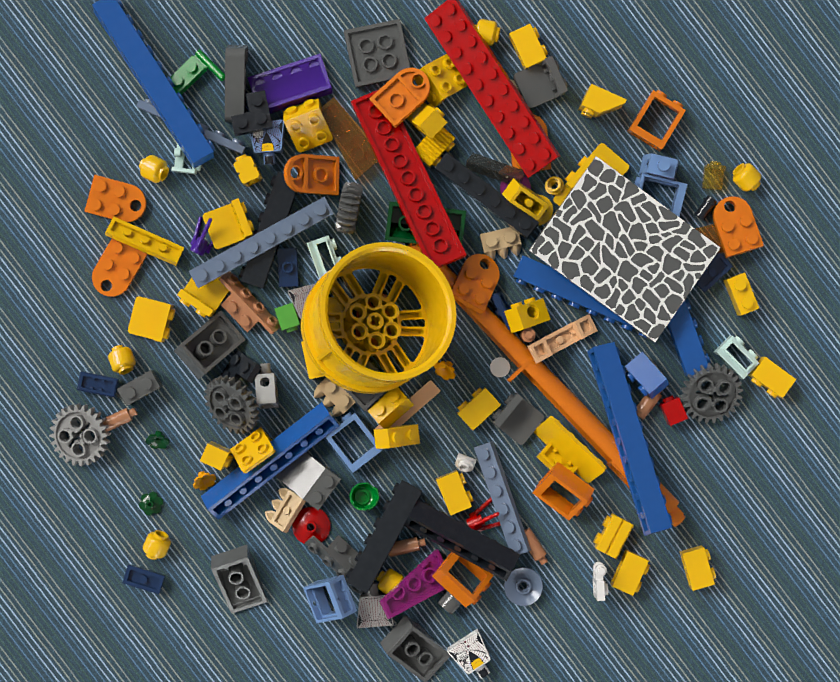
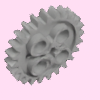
M80 403L76 404L75 407L72 404L68 408L61 409V412L56 414L57 418L52 420L55 425L51 426L50 429L54 433L49 435V437L54 438L55 441L51 442V445H57L54 451L60 450L59 457L66 456V463L72 460V465L78 463L80 466L85 465V463L90 465L92 461L96 462L100 457L104 456L103 451L108 450L105 444L110 443V440L106 439V437L111 435V433L106 432L105 429L109 425L103 424L106 418H99L101 412L94 413L95 407L88 410V404L82 407ZM77 418L80 419L81 425L78 424ZM90 423L88 429H86L83 433H80V431L84 430ZM91 431L94 433L95 439L91 436ZM65 432L69 433V438H67ZM79 436L80 439H77L70 447V443ZM79 444L83 447V452L79 449Z

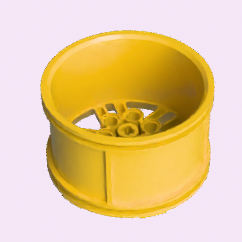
M371 243L349 252L312 287L302 311V339L314 365L332 383L357 393H383L393 390L429 370L442 358L454 335L456 305L452 289L446 277L427 256L411 247L398 243ZM376 269L380 271L371 294L366 295L352 274L354 270ZM389 275H393L396 277V281L388 297L384 298L382 292ZM338 277L342 278L354 297L353 299L349 298L337 282ZM404 285H407L414 293L421 305V309L399 311L395 302ZM330 291L343 307L341 313H328ZM368 301H370L375 307L371 308L368 305ZM352 310H356L359 313V318L353 316ZM385 310L389 312L390 317L385 314ZM424 319L425 321L424 327L401 325L402 320ZM372 320L376 323L373 326L370 324ZM329 323H339V329H331ZM387 328L391 330L392 336L387 334ZM354 329L360 331L361 337L354 335ZM398 336L424 337L421 351L414 362L409 360L398 344ZM342 338L343 342L346 345L344 351L339 346L336 339ZM371 338L377 340L378 346L372 345ZM387 351H390L403 372H397L387 355ZM354 352L360 355L357 362L351 358ZM370 356L376 357L385 373L366 368Z

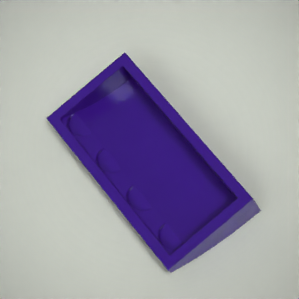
M321 54L248 77L252 93L265 90L270 114L302 104L309 99L314 100L333 93Z

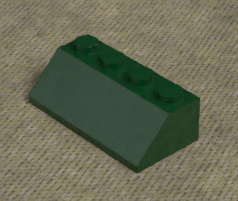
M389 201L385 240L417 244L398 203ZM444 208L462 244L466 211Z

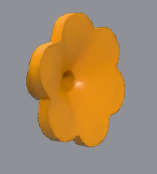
M441 361L434 365L435 373L444 380L454 379L456 376L452 362Z
M201 471L198 473V477L194 479L193 487L199 490H206L215 484L216 476Z

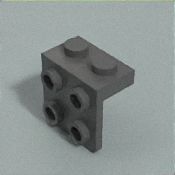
M553 56L545 58L541 63L517 72L513 76L519 92L529 109L558 98L568 91L567 82L561 76L559 64L554 60Z
M518 393L510 394L504 402L506 404L502 410L498 409L492 416L494 419L492 423L519 445H523L544 420V415Z

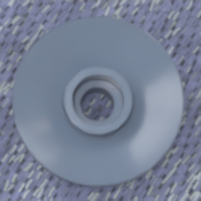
M526 567L513 570L504 583L506 596L512 603L519 606H528L536 602L541 596L543 589L540 576L534 570ZM520 583H526V588L521 589L519 587Z

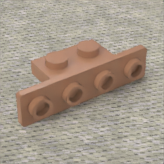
M228 272L219 278V281L231 292L230 296L221 306L246 332H249L258 322L270 334L275 333L281 328L277 318L266 310L264 305L252 295L249 289L240 283L235 275Z

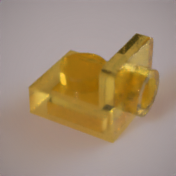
M710 161V164H706L703 172L702 189L721 191L726 166H722L721 162Z

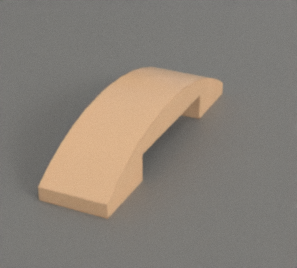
M590 314L527 347L535 363H539L598 330Z

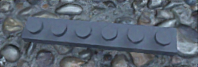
M139 99L136 107L161 118L149 99H145V101ZM198 122L205 132L203 134L205 139L238 154H245L246 147L243 146L244 142L235 138L231 141L225 138L226 134L217 130L213 133L208 130V126Z
M491 441L474 447L495 510L499 512L498 519L508 548L513 549L518 554L529 552L531 548L494 442Z

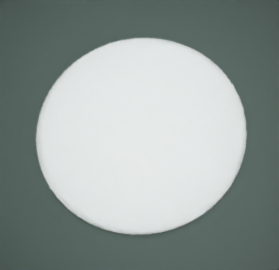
M498 357L491 362L490 370L494 376L504 377L510 371V364L505 358Z

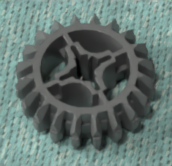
M346 182L343 186L335 227L341 233L353 234L355 232L363 193L362 185L355 182Z

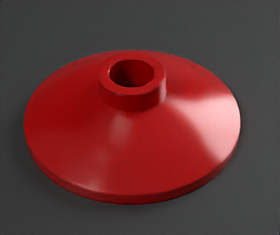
M306 507L300 510L292 524V530L295 537L303 544L312 536L323 542L330 532V520L323 510ZM312 523L315 528L313 530H309L307 528V525Z

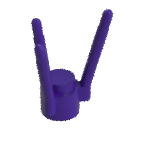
M200 216L190 243L192 245L190 250L204 256L205 252L209 253L213 247L212 242L207 245L208 241L204 239L212 218L208 219L201 236L198 237L202 217Z

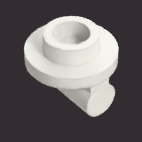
M458 453L455 465L462 472H470L475 466L476 459Z

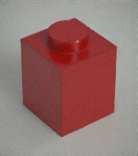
M670 395L662 399L663 403H660L659 406L669 426L688 419L679 397Z

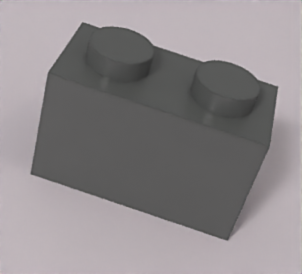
M150 370L117 390L125 405L128 406L160 389L163 385L155 371Z

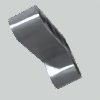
M228 45L225 50V122H232L231 116L246 113L248 45Z

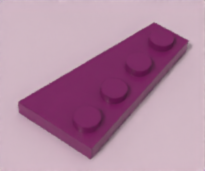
M438 549L434 550L379 601L387 619H391L445 589L432 577L443 563Z

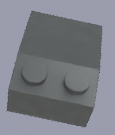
M219 311L182 342L174 352L199 380L246 339L222 311Z
M307 451L275 476L317 510L320 509L342 479L341 476Z
M248 545L211 556V570L231 614L267 602V597Z
M407 615L380 642L388 656L424 682H427L450 657L447 650Z

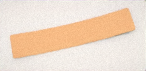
M432 380L409 398L414 406L390 427L404 424L440 392ZM378 425L375 429H380L383 427Z

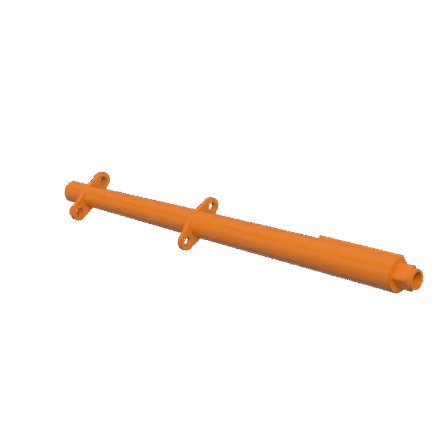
M410 243L408 247L421 252L417 244ZM445 265L439 269L452 288L457 276ZM455 300L518 367L507 381L510 383L520 372H523L607 461L606 465L629 488L614 436L606 426L542 361L535 363L528 347L514 333H511V330H508L507 326L488 307L480 314ZM660 482L661 493L666 499L665 506L672 518L671 525L676 527L686 516L677 507L679 501Z

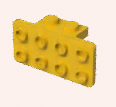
M601 143L588 158L584 156L577 164L580 168L576 172L572 170L565 178L568 182L564 185L563 191L556 195L553 201L558 206L561 205L595 156L622 176L629 169V165L604 143Z
M549 416L534 431L535 435L546 444L537 455V458L549 469L559 462L571 472H576L587 483L593 481L607 469L599 458L591 453L585 445L575 438L573 433L569 432L553 416Z

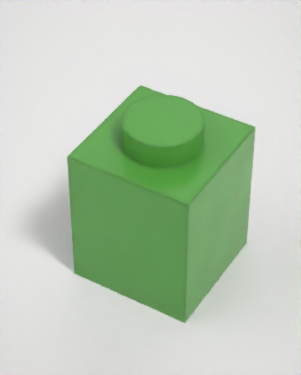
M293 302L275 308L282 331L287 330V333L298 330L297 326L301 325Z

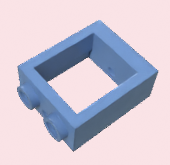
M645 173L640 174V177H636L634 184L642 190L645 181L676 188L671 212L680 217L687 188L686 183Z
M349 412L341 418L343 422L325 438L353 473L383 449H376L374 435L355 412L352 415ZM355 420L374 447L352 463L332 436Z
M344 575L317 580L303 587L316 623L342 619L357 611ZM323 586H326L335 611H332L330 608Z

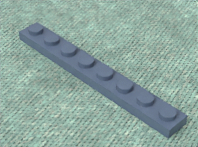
M323 197L193 268L189 273L196 286L200 288L332 216L334 213L326 198Z

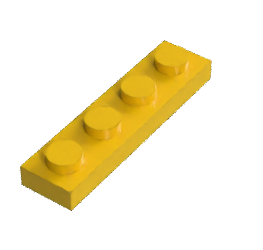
M114 216L105 232V235L175 266L184 251V247Z

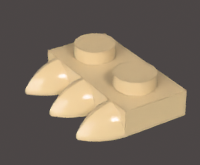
M508 227L480 234L484 255L489 256L493 260L495 259L496 250L503 259H506L509 251L508 247L514 255L518 256L520 254V236L512 228Z
M325 378L314 391V398L326 395L323 401L326 407L335 405L332 410L334 417L341 416L355 403L349 393L332 383L328 378Z
M281 488L278 491L283 501L279 499L272 500V505L276 512L271 510L265 511V516L271 524L282 532L287 533L306 501L294 491Z

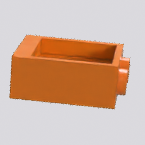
M653 90L627 132L660 152L686 110L683 109V105L676 100L672 102L666 98L667 95L665 93ZM653 99L678 113L662 140L637 126Z
M557 462L538 482L533 494L567 520H570L574 515L576 517L579 516L583 506L587 507L592 502L593 497L591 495L595 489L561 463ZM556 481L580 500L573 505L552 489L550 485Z
M450 552L432 575L464 607L469 606L471 603L475 605L482 597L480 593L482 591L485 592L490 587L491 582L489 581L494 576L492 573L453 552ZM457 560L481 581L473 593L448 572Z

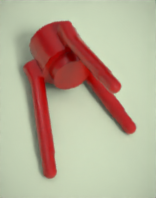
M491 497L477 510L469 514L470 518L466 519V522L470 528L482 532L483 530L501 526L500 522L489 525L485 524V522L499 516V512L482 518L481 514L477 516L478 513L492 502Z

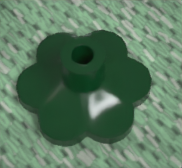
M156 431L155 435L150 434L145 443L153 449H165L169 445L170 440L165 438L161 431Z
M156 492L145 493L141 496L139 508L144 510L145 514L149 516L153 513L158 514L161 511L163 499L158 497Z

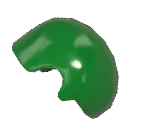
M367 482L356 484L349 494L351 505L359 511H370L377 505L380 498L378 489Z

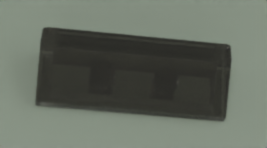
M472 153L466 161V167L469 170L507 184L513 178L522 183L526 175L521 169L476 153Z

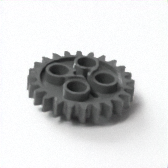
M708 363L707 368L700 365L699 372L693 369L695 374L693 376L688 374L690 380L683 381L686 387L681 388V391L685 393L680 395L681 399L684 400L682 405L686 407L685 411L688 414L690 413L693 419L696 417L698 422L703 419L707 424L709 419H711L715 423L716 418L723 421L724 415L729 418V411L736 412L733 408L734 405L740 406L737 399L743 398L739 394L743 391L740 386L742 382L738 379V375L731 368L727 369L724 364L721 368L718 363H715L714 367ZM708 381L706 385L701 386L703 382ZM726 383L724 387L719 388L721 384ZM700 399H704L701 403L697 404Z
M228 375L224 378L219 376L206 386L207 389L204 392L207 395L204 396V399L207 402L205 405L210 407L208 412L214 414L212 419L217 418V424H223V429L228 427L230 433L235 431L236 434L240 432L244 434L257 425V421L260 419L258 417L260 411L257 410L259 405L254 403L256 398L251 397L252 391L246 390L247 385L241 386V380L235 382L234 377L229 379Z

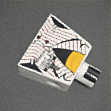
M478 629L447 648L449 655L467 674L476 671L480 678H484L490 673L485 663L491 659Z

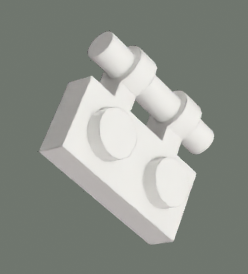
M596 562L593 565V595L597 601H605V595H608V584L603 580L607 569L601 562Z

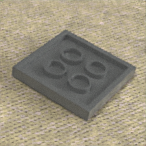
M400 19L343 30L355 88L389 81L399 71L410 68Z

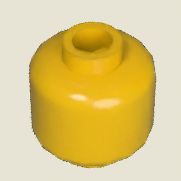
M480 19L477 25H475L477 31L484 38L488 46H492L495 42H498L500 27H498L495 21Z
M149 155L140 161V174L143 178L153 183H159L168 176L169 168L165 160L155 155Z
M742 163L734 169L733 182L742 191H754L760 186L761 173L752 164Z
M123 345L113 347L108 355L113 372L120 375L131 372L136 364L131 348L123 347Z
M155 530L147 535L143 544V550L148 558L156 560L166 556L171 545L168 534L161 530Z
M388 569L386 572L382 570L376 579L379 581L377 587L380 591L387 594L404 579V576L393 569Z

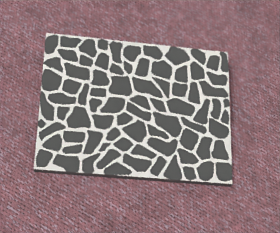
M595 156L528 251L652 342H656L720 247Z

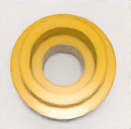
M557 176L550 177L545 183V190L550 195H558L564 189V182ZM554 184H558L556 189H552Z

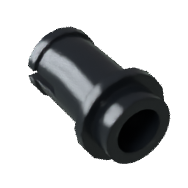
M708 195L706 198H703V203L694 213L695 216L705 221L712 208L716 207L715 204L717 203L715 199Z

